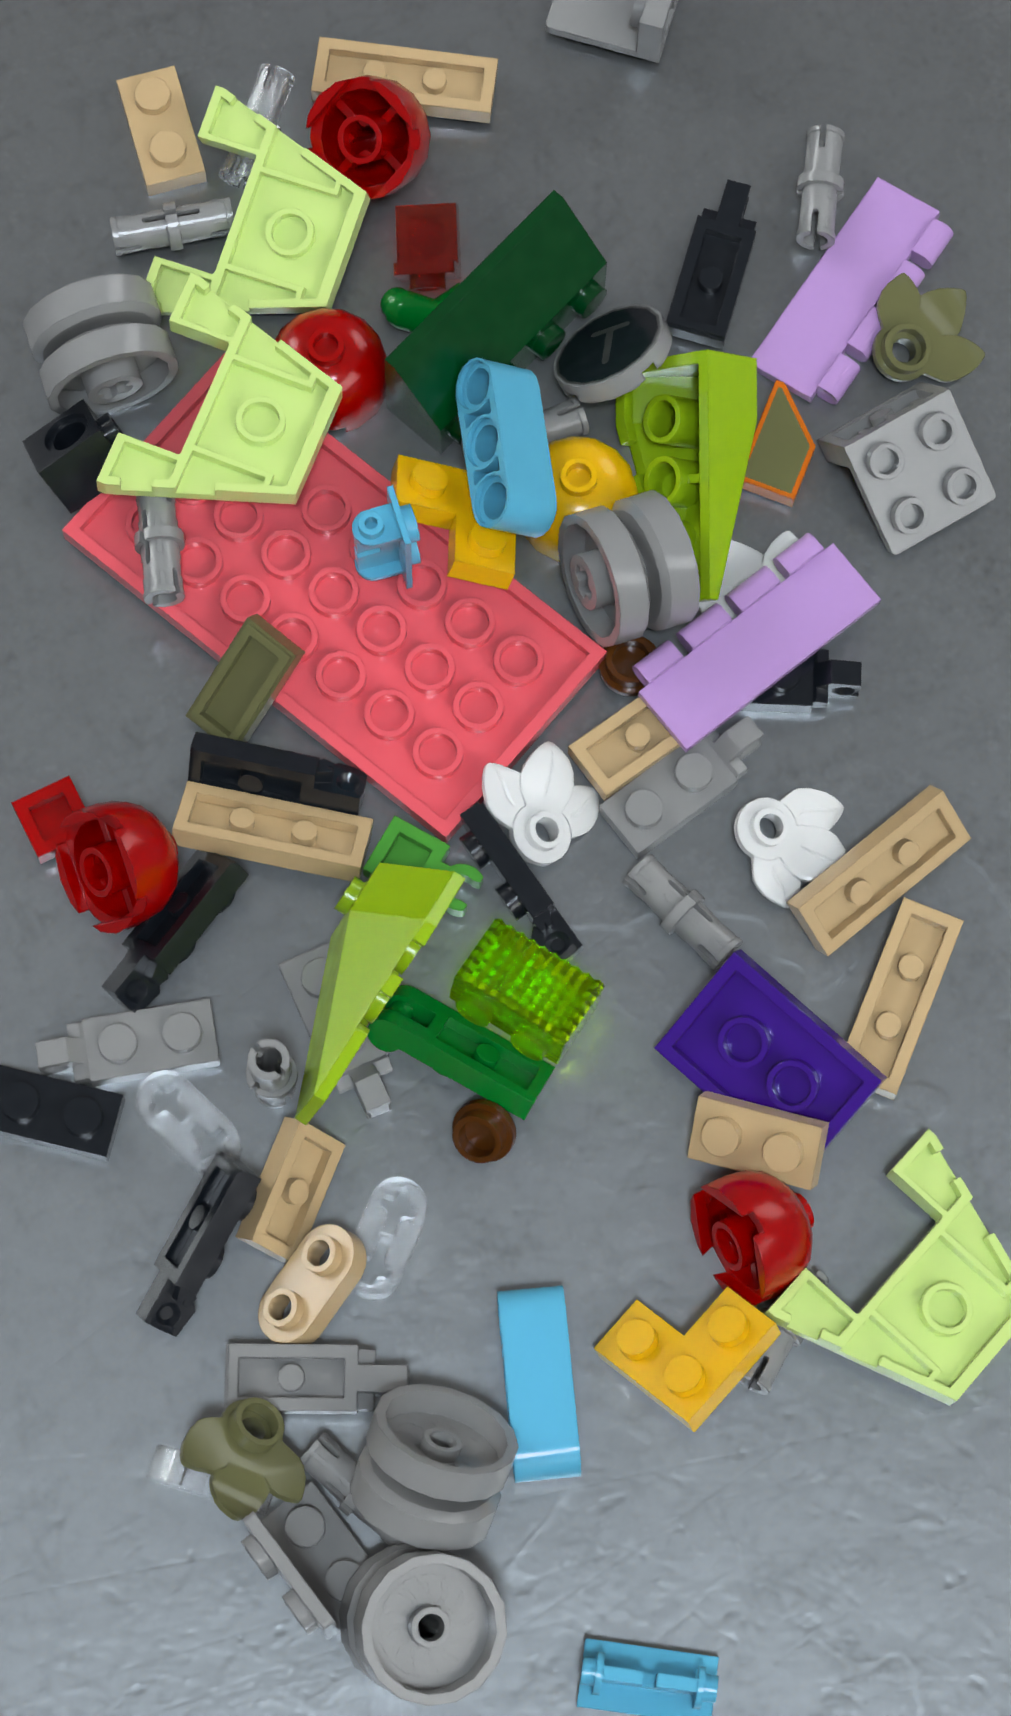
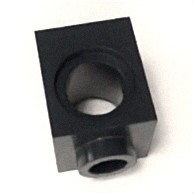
M82 399L22 442L38 474L72 514L102 493L97 490L96 480L118 432L124 433L108 412L98 418L84 399Z

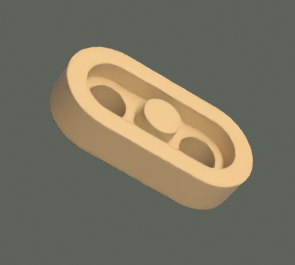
M334 1224L318 1226L303 1238L263 1295L259 1305V1325L262 1332L270 1340L279 1344H312L319 1338L364 1273L367 1256L364 1244L360 1238ZM330 1248L327 1261L320 1265V1258ZM291 1301V1311L283 1319L284 1310Z

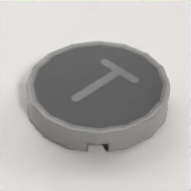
M630 304L613 308L592 318L571 334L560 347L554 360V376L564 393L570 398L572 395H576L579 402L598 403L613 400L640 386V383L646 380L642 372L649 368L653 362L657 369L665 362L673 343L671 329L663 315L651 305Z

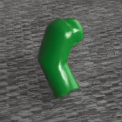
M460 283L455 284L435 299L401 287L391 288L381 298V312L390 325L411 333Z

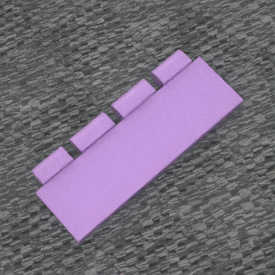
M877 177L835 237L834 245L826 250L752 356V358H757V373L774 383L776 380L784 382L788 391L810 403L817 394V397L830 404H838L861 370L854 360L844 355L845 352L860 362H867L872 354L873 341L881 330L876 308L881 291L901 273L909 276L918 288L925 278L924 272L918 266L924 269H931L953 237L952 229L945 223L937 220L940 211Z
M805 534L773 559L774 565L785 578L783 582L767 566H763L725 595L727 604L737 615L736 618L732 620L723 607L715 603L676 633L679 642L689 654L683 657L679 650L669 640H666L632 666L633 672L645 686L638 692V696L685 753L880 604V597L834 543L824 550V547L812 534Z

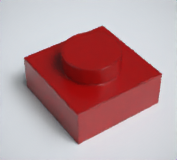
M70 776L64 777L11 802L40 864L55 858L56 844L66 841V833L69 826L60 828L63 819L73 812L85 808Z

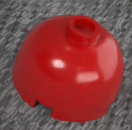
M365 75L337 81L319 94L308 114L306 128L311 127L310 140L312 148L308 149L365 190L370 199L396 193L418 176L428 158L431 134L426 112L414 93L395 80Z
M318 308L298 314L280 329L275 338L277 342L280 340L284 341L342 386V400L329 430L336 431L345 428L346 432L360 428L377 414L386 398L384 359L387 356L379 335L363 318L344 309Z
M109 801L79 809L63 819L60 828L69 827L66 833V841L56 844L55 857L60 881L70 903L79 914L89 910L96 919L101 921V923L93 925L94 928L100 932L117 934L141 924L163 910L177 886L178 848L174 837L152 812L141 805Z
M744 1170L720 1177L701 1186L703 1190L694 1193L690 1201L691 1223L696 1243L702 1256L713 1247L726 1271L713 1274L723 1290L729 1287L753 1306L782 1294L798 1275L807 1268L811 1260L813 1244L811 1228L814 1226V1216L807 1200L801 1194L794 1193L781 1180L762 1171Z

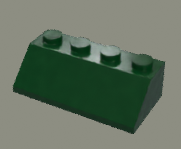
M553 190L384 359L387 409L440 455L454 441L460 444L462 440L456 402V383L462 367L470 359L478 357L526 369L537 357L545 360L552 355L565 338L566 331L564 329L578 315L582 318L590 316L606 296L607 262L559 193Z

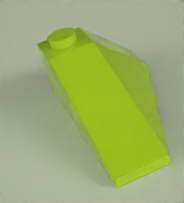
M706 349L667 356L665 362L658 369L653 362L649 368L642 372L646 380L640 383V386L615 398L616 429L620 444L630 448L636 471L634 480L638 493L655 490L665 496L679 514L689 535L698 566L700 582L699 602L715 601L719 598L757 423V358Z
M379 863L366 882H363L356 876L352 879L334 907L335 910L344 916L330 938L295 1115L296 1120L307 1125L326 1102L369 1034L370 1029L367 1027L369 1022L372 1024L401 984L403 978L398 976L399 973L401 975L404 973L420 948L425 946L466 878L455 871Z

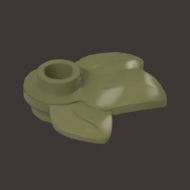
M901 273L891 280L881 291L876 307L881 330L873 341L872 356L877 369L885 377L896 382H910L924 375L938 382L948 383L959 380L977 368L984 359L985 352L969 339L958 336L965 316L966 291L959 288H939L920 295L914 282L905 273ZM894 343L903 344L908 349V362H900L894 357L892 352Z
M252 1397L238 1400L230 1404L220 1417L199 1419L188 1430L181 1443V1464L188 1469L210 1474L209 1488L214 1503L232 1520L240 1521L252 1511L256 1513L265 1502L269 1493L283 1501L299 1503L305 1490L306 1475L302 1461L283 1442L284 1421L282 1415L273 1404L262 1398Z

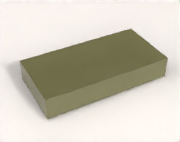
M255 614L247 617L185 716L210 735L248 742L300 662L305 651L260 615Z

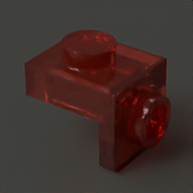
M439 203L395 206L397 263H393L394 276L401 282H409L410 291L417 292L445 290L446 280L461 279L458 204Z

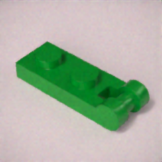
M400 985L385 1005L384 1010L381 1011L372 1024L368 1025L370 1029L368 1039L379 1050L394 1052L399 1049L433 1068L440 1075L448 1077L485 1099L499 1104L506 1111L522 1120L526 1119L555 1069L551 1064L409 985Z

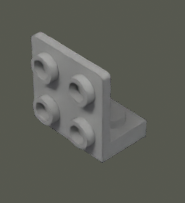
M553 0L546 20V31L560 37L659 63L678 0Z
M919 382L817 440L827 462L850 468L886 550L895 555L988 504L996 497L994 488L949 388Z
M313 1481L305 1486L302 1500L299 1503L285 1501L261 1520L254 1511L242 1520L250 1535L243 1539L241 1543L268 1581L279 1573L291 1590L284 1594L282 1598L306 1633L310 1635L317 1628H320L329 1640L340 1632L339 1609L346 1585L369 1556Z

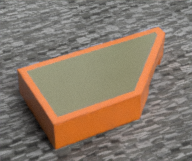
M776 380L754 433L742 489L793 507L816 446L786 384L779 380Z

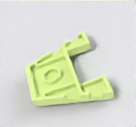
M215 86L198 133V138L202 144L251 158L255 161L213 274L154 256L146 280L152 285L161 316H171L190 273L198 275L208 282L211 291L230 306L235 303L248 314H296L318 308L332 309L370 202L368 193L309 149H304L282 133L276 125L261 114H256L241 103L228 90Z
M190 273L169 319L170 331L226 351L181 453L176 454L118 432L96 480L97 490L105 494L296 505L342 400V386L284 341L280 340L277 342L252 323V317L235 303L230 306L211 291L208 282L200 276Z
M927 1129L887 1173L886 1177L934 1219L935 1225L860 1311L855 1313L805 1268L764 1314L773 1320L776 1325L950 1406L962 1396L1011 1338V1260L995 1233L989 1234L970 1202L973 1196L961 1177L956 1179L940 1151L944 1148L939 1139L930 1129Z

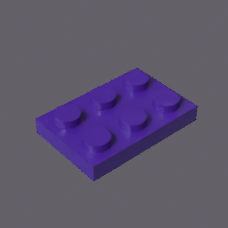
M741 949L733 952L654 1048L703 1092L710 1091L829 1122L824 1151L887 1079L882 1072Z

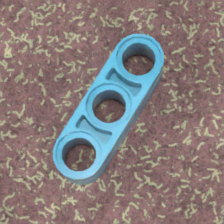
M478 357L470 359L462 367L458 375L456 402L472 511L475 520L480 526L533 538L543 536L554 522L557 511V497L537 377L528 369Z
M563 1285L497 1291L508 1424L515 1432L519 1447L513 1462L514 1482L581 1477L580 1445Z

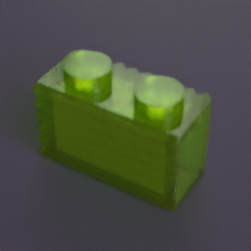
M495 918L455 975L449 998L456 1002L458 1012L468 1021L482 1027L488 1026L491 1023L510 1035L512 1045L524 1056L536 1061H541L545 1057L558 1065L595 1012L605 986L600 980L593 979L589 973H583L578 966H572L568 960L561 959L557 953L549 952L546 946H539L534 939H528L524 933L517 932L513 926L506 925L502 919Z

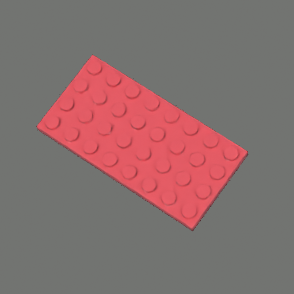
M225 353L147 436L144 442L176 454L181 453ZM328 432L296 505L176 498L175 507L178 528L182 529L185 538V547L180 551L181 576L183 578L185 598L181 603L173 606L155 607L153 603L148 606L218 662H220L247 617L255 614L260 615L305 651V654L272 705L346 765L357 768L367 775L366 781L446 844L463 825L460 814L476 803L481 804L484 801L482 792L484 766L488 763H496L512 769L598 670L599 665L606 658L607 651L516 579L513 578L508 590L447 577L449 530L417 523L420 534V541H417L421 563L412 565V588H406L402 574L377 581L362 578L355 568V545L352 523L360 512L387 504V487L391 486V482ZM100 493L87 502L62 529L64 539L145 603L143 598L144 578L141 555L136 552L134 546V535L139 531L136 496Z

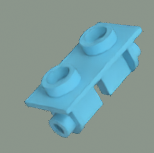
M391 485L387 487V504L360 512L352 523L355 545V568L362 578L370 581L402 574L408 589L413 587L412 565L421 563L417 541H420V534L410 503L399 506L394 487Z
M585 1638L576 1707L638 1716H712L713 1703L716 1702L719 1676H717L719 1657Z

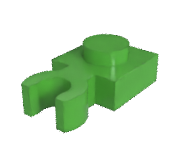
M395 815L363 867V876L369 878L379 863L455 871L466 878L464 882L472 887L480 889L483 885V875L475 867L467 864L449 866L444 863L450 853V845ZM454 898L446 912L455 917H464L467 912V904Z

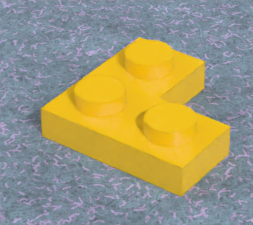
M398 454L391 470V485L394 487L399 506L410 503L417 523L449 530L447 577L508 590L515 575L516 534L485 528L477 523L472 511L467 470Z
M726 1287L685 1335L677 1331L639 1300H636L598 1342L594 1350L600 1359L695 1433L782 1333L773 1320L729 1287Z

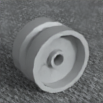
M122 273L94 276L70 283L46 295L29 309L23 320V326L33 358L42 364L39 374L51 410L61 415L84 399L96 416L104 415L107 412L113 413L132 407L156 395L172 382L179 371L178 362L168 332L159 327L162 317L150 282L138 275Z
M650 490L615 501L611 510L601 505L564 517L559 528L558 540L561 573L569 600L580 623L591 639L602 647H609L642 637L647 627L653 631H659L693 620L699 609L700 599L698 566L689 535L681 518L665 496L655 490Z
M414 1384L398 1386L383 1394L375 1408L366 1435L367 1444L358 1459L350 1483V1491L355 1507L367 1522L387 1536L417 1548L446 1552L467 1549L485 1539L501 1499L500 1491L504 1488L519 1448L513 1428L499 1412L478 1398L449 1387Z
M409 1544L389 1546L365 1560L347 1583L339 1609L341 1642L354 1666L375 1684L388 1690L396 1697L425 1706L457 1702L480 1688L499 1664L507 1637L505 1604L489 1576L469 1560L456 1556L449 1551L417 1548Z

